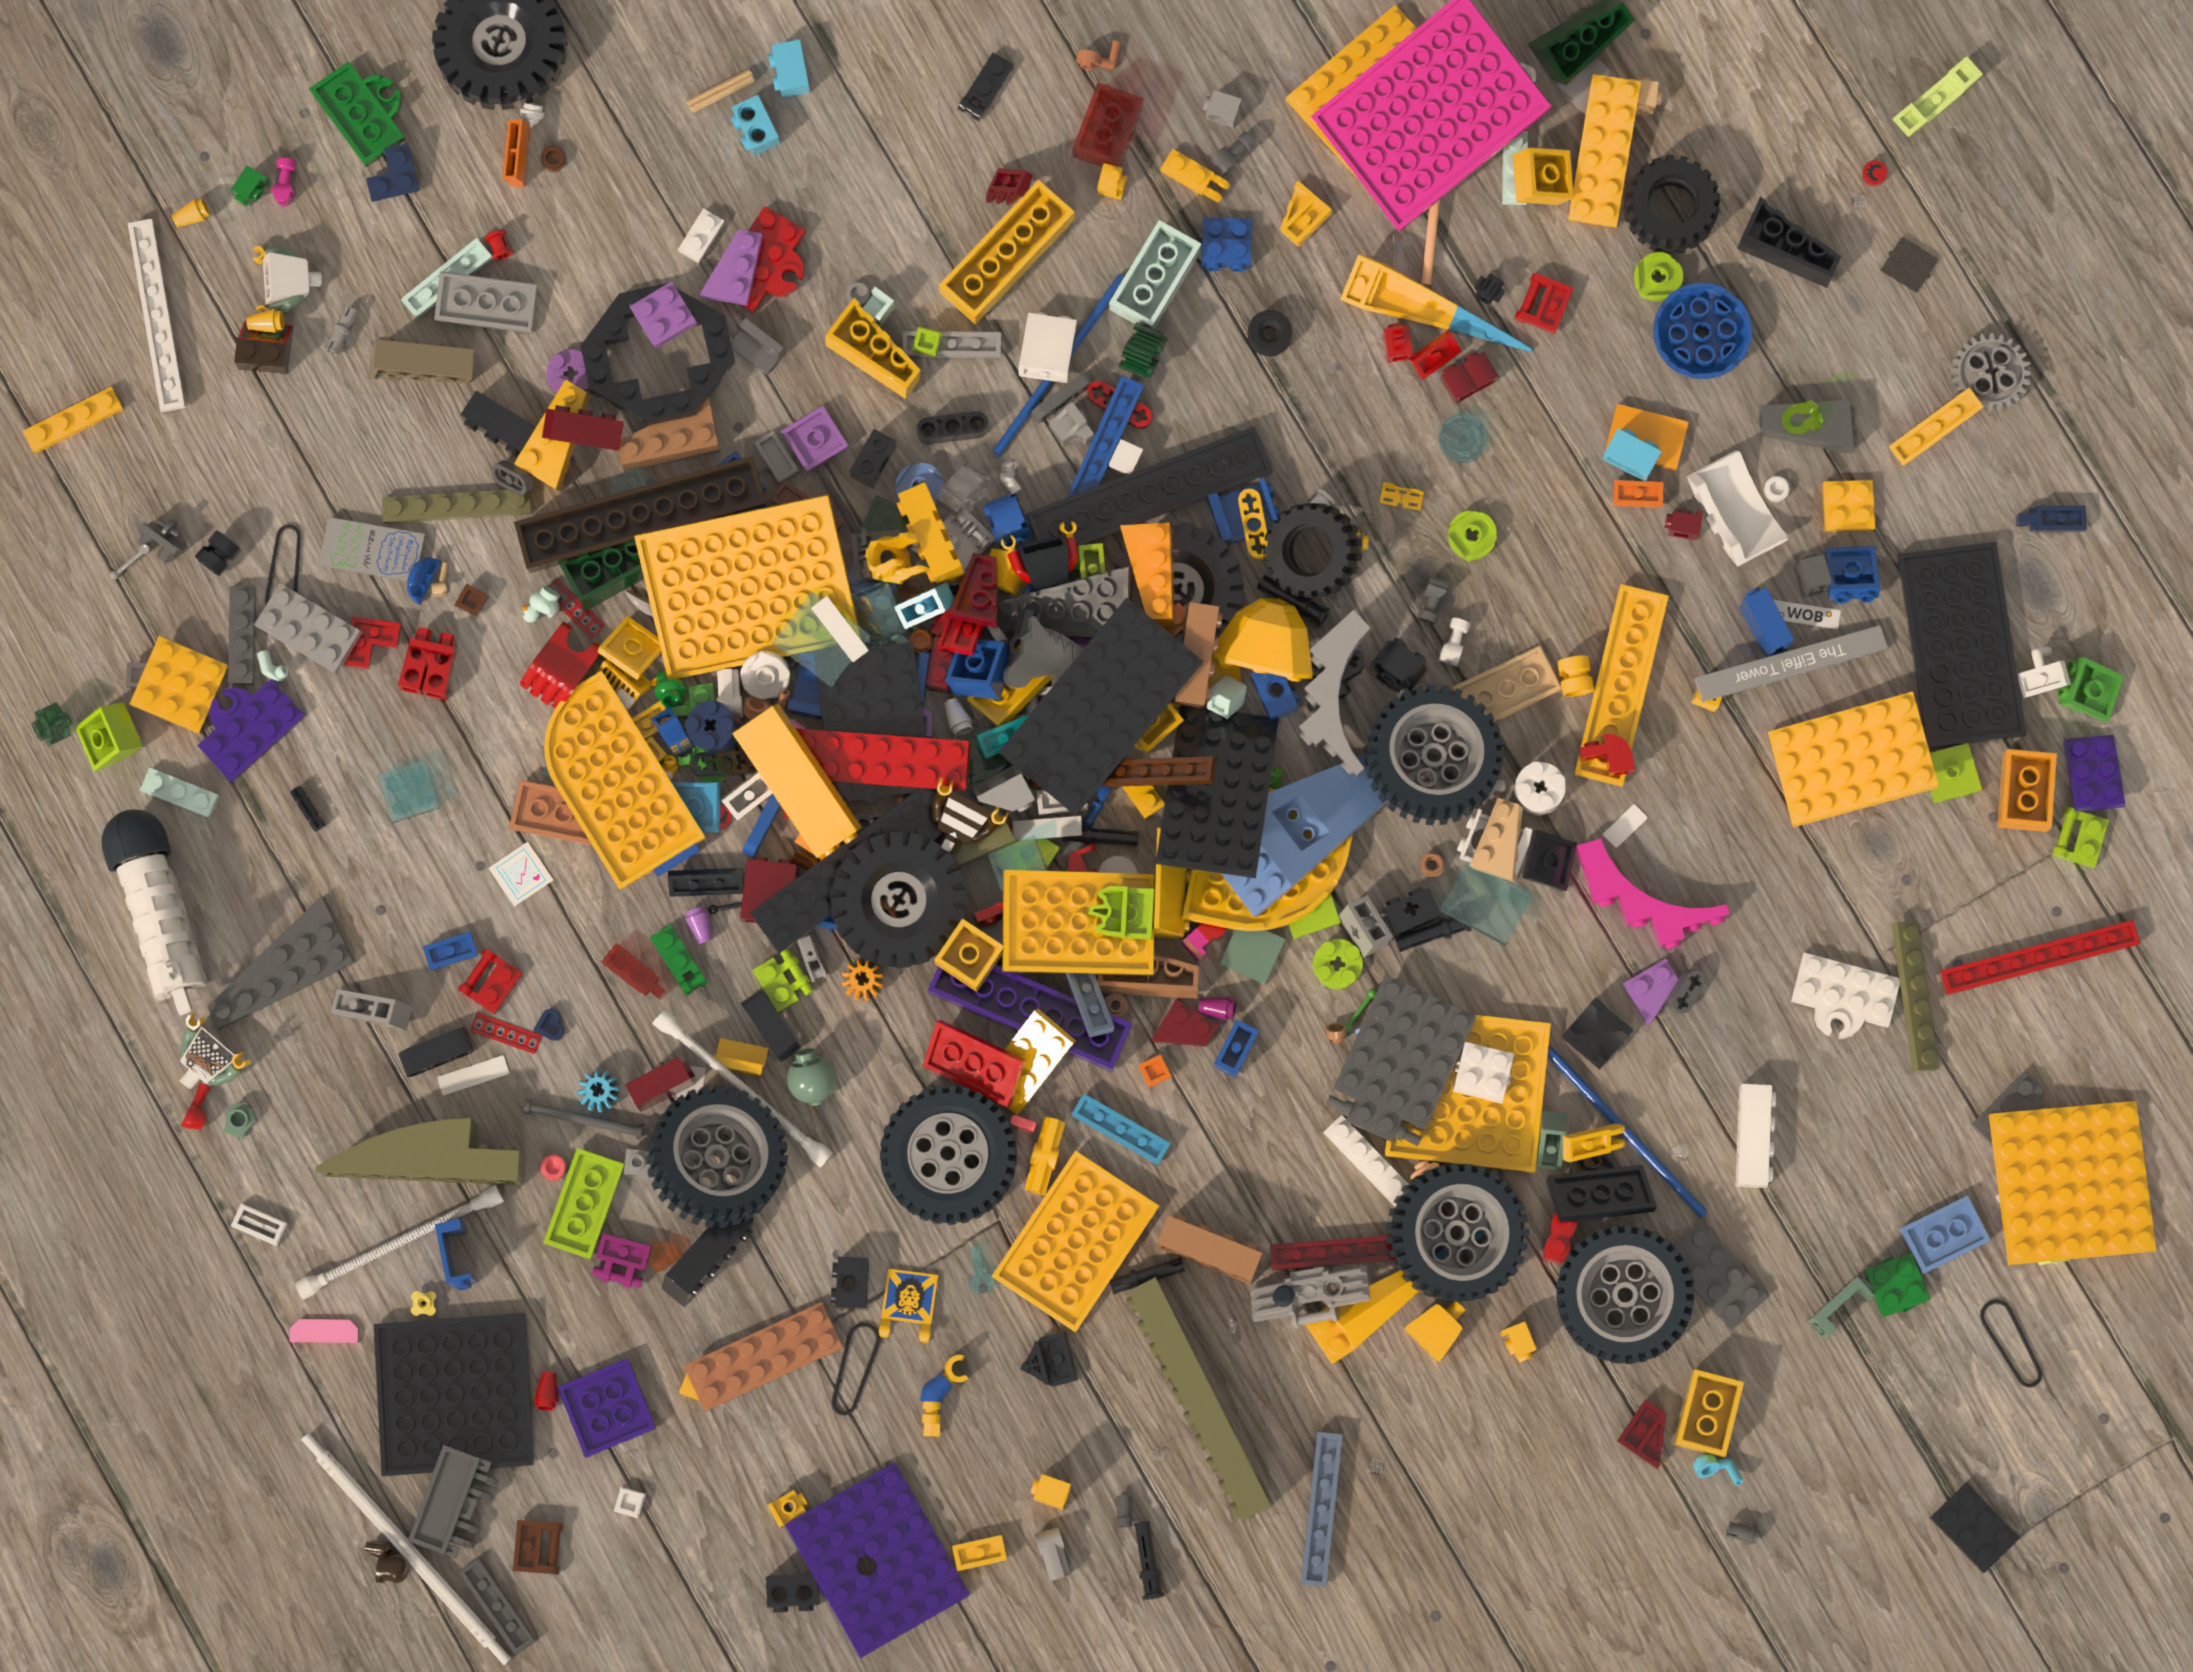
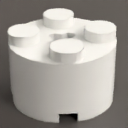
M1533 762L1527 765L1519 773L1514 785V796L1517 804L1523 807L1524 812L1533 816L1546 815L1555 811L1565 794V778L1555 766L1549 763ZM1539 784L1544 786V791H1541L1540 794L1535 792V786L1538 787Z

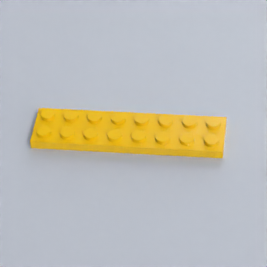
M1620 584L1581 747H1584L1585 743L1598 741L1600 745L1602 744L1601 738L1603 734H1614L1624 739L1632 751L1668 595ZM1578 756L1574 772L1576 776L1623 787L1626 776L1625 774L1608 777L1605 758L1580 762V757Z

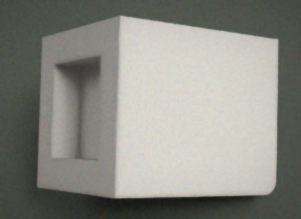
M1121 439L1109 466L1126 475L1136 471L1140 463L1143 449Z

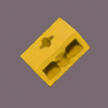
M1042 1474L1040 1479L1035 1478L1031 1494L1035 1495L1034 1501L1064 1510L1071 1484Z

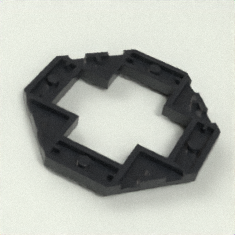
M668 283L619 293L580 345L590 393L611 402V405L621 411L639 418V421L646 425L697 415L708 396L712 395L720 384L723 375L735 363L725 315L677 289L697 322L695 326L702 325L710 363L686 368L690 390L643 400L638 378L617 383L613 382L606 345L628 341L629 335L625 319L635 317L630 306Z

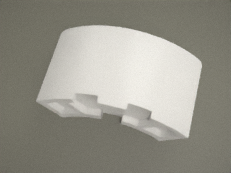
M1738 450L1687 476L1697 502L1703 504L1709 515L1706 517L1710 528L1714 534H1720L1724 550L1737 566L1788 540V535L1774 519L1761 498Z

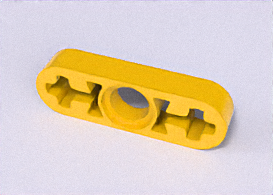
M1245 489L1238 498L1248 554L1252 559L1259 561L1265 559L1267 555H1263V549L1262 554H1257L1256 550L1252 551V548L1255 547V538L1249 539V536H1259L1260 545L1267 547L1268 541L1264 540L1267 533L1259 493L1254 489ZM1247 495H1250L1252 499H1256L1253 502V513H1249L1248 504L1242 502L1246 500ZM1252 518L1258 519L1261 522L1260 529L1257 531L1249 530L1247 527L1248 520Z

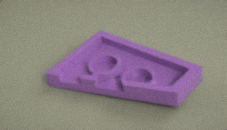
M737 230L700 292V298L748 306L763 240L762 233Z

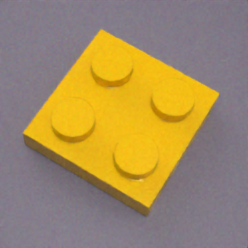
M1873 480L1825 481L1822 483L1825 532L1874 531Z
M629 616L624 618L598 649L599 654L636 680L644 674L662 653L658 637Z

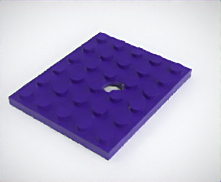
M895 1462L784 1525L859 1659L971 1595ZM868 1556L875 1560L876 1571L874 1574L865 1576L858 1572L857 1562L861 1557Z

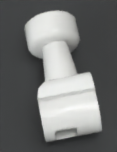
M1459 618L1451 619L1449 627L1453 632L1448 643L1443 646L1438 661L1458 666L1464 647L1460 646L1462 634L1468 633L1471 625L1469 622Z

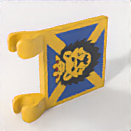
M888 1269L879 1327L880 1337H889L891 1320L921 1324L919 1340L922 1343L929 1342L938 1275Z

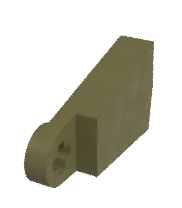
M986 803L982 805L983 808L991 812L996 808ZM1006 820L998 826L991 836L978 843L970 842L967 845L958 841L953 852H949V854L956 861L957 868H961L1018 842Z

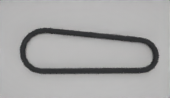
M284 525L277 532L265 595V605L269 601L280 534L288 528L293 529L297 534L294 592L297 593L301 536L298 528L293 525Z
M2001 1300L1989 1301L1983 1306L1980 1314L1983 1326L2020 1384L2030 1388L2036 1386L2041 1381L2042 1373L2011 1308ZM2001 1304L2008 1310L2038 1372V1378L2034 1383L2027 1384L2023 1382L1986 1324L1984 1312L1990 1305Z
M860 1323L855 1325L847 1336L831 1403L833 1410L839 1415L846 1416L855 1410L877 1352L880 1336L876 1328L870 1324ZM868 1327L875 1333L876 1343L851 1409L841 1412L836 1408L835 1401L851 1336L857 1328Z

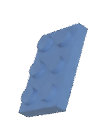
M1968 1195L1899 1229L1922 1275L1991 1241Z

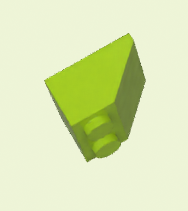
M124 702L101 706L75 727L94 772L132 756L143 747Z

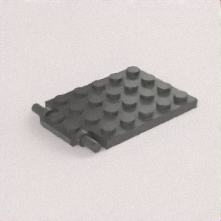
M1385 974L1333 1087L1334 1090L1356 1100L1354 1103L1349 1100L1345 1102L1330 1095L1326 1104L1342 1111L1341 1114L1347 1116L1346 1122L1392 1142L1394 1138L1399 1141L1403 1139L1418 1146L1422 1137L1406 1130L1407 1127L1400 1123L1404 1121L1425 1131L1477 1016Z

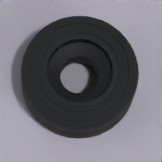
M1265 310L1259 312L1249 323V344L1260 355L1268 357L1277 356L1283 353L1291 342L1292 327L1290 321L1284 314L1278 311ZM1267 327H1272L1276 330L1277 335L1274 339H1266L1263 336V330Z

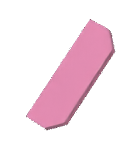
M299 1319L290 1328V1342L358 1343L359 1329L351 1320Z

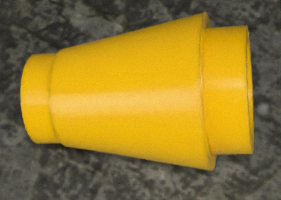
M194 198L176 213L172 214V218L179 228L205 221L206 217L210 216V210L203 198L198 200Z
M271 309L247 315L248 330L272 333L284 330L285 322L282 311Z

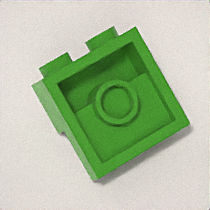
M2085 657L2073 658L2066 665L2071 685L2058 689L2057 696L2060 698L2058 704L2074 712L2085 713L2102 722H2109L2124 675Z

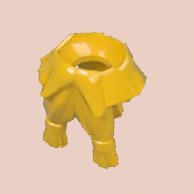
M905 532L895 537L883 536L878 540L870 542L869 547L866 549L865 557L873 579L902 584L903 580L928 571V568L925 566L916 565L911 567L910 553L907 545L918 543L916 534ZM886 550L891 552L894 559L882 564L880 560L881 553Z

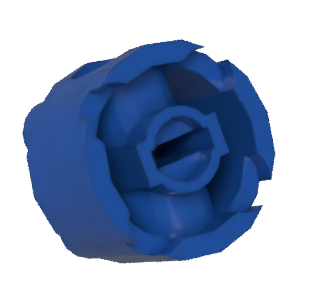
M1015 492L983 505L986 517L992 526V534L1000 549L1003 548L1001 539H1003L1006 547L1013 545V539L1010 535L1015 538L1016 544L1032 538L1029 525L1022 508L1018 504L1019 500Z

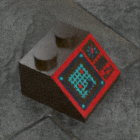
M244 321L237 338L234 363L238 369L287 374L294 327L284 325V330H279L278 333L248 330L247 321Z

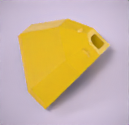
M1260 598L1238 611L1220 635L1217 652H1212V656L1219 659L1218 662L1220 664L1237 665L1250 668L1257 673H1271L1284 676L1291 681L1300 682L1301 679H1312L1313 675L1307 628L1295 606L1280 598Z

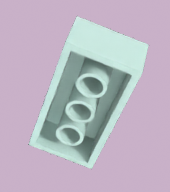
M1159 220L1110 300V310L1134 324L1139 322L1155 329L1201 253V243Z

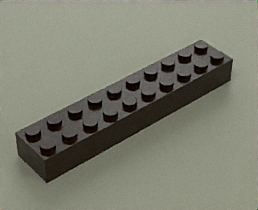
M753 456L515 521L514 524L526 569L529 573L558 566V561L565 559L568 561L578 558V556L588 553L590 555L603 551V549L608 547L614 548L625 545L626 542L635 540L634 536L637 534L766 508L768 506Z

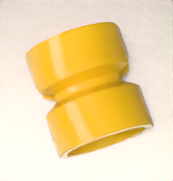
M1573 656L1557 661L1559 675L1564 678L1561 681L1563 697L1581 696L1595 691L1593 678L1588 675L1591 671L1589 656Z

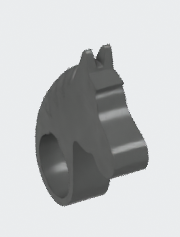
M1032 616L1028 618L1029 631L1020 637L1019 654L1004 670V682L1012 689L1026 686L1031 678L1035 679L1046 675L1051 678L1053 686L1083 650L1064 635L1051 629L1043 628L1037 618Z

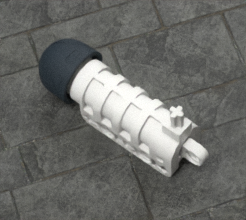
M137 809L120 812L107 823L102 834V850L108 870L117 872L120 884L124 888L126 904L133 917L132 924L135 933L139 937L141 944L139 947L148 967L147 974L154 997L158 1001L171 998L173 995L179 1015L191 1013L193 1009L187 990L206 987L208 983L177 879L167 864L166 857L172 851L166 831L162 823L149 812Z

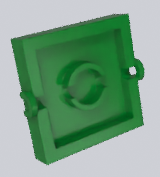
M1912 1253L1893 1260L1891 1257L1883 1260L1882 1264L1864 1270L1867 1281L1873 1287L1872 1293L1875 1295L1874 1299L1882 1318L1900 1311L1905 1313L1912 1310L1911 1307L1930 1301Z

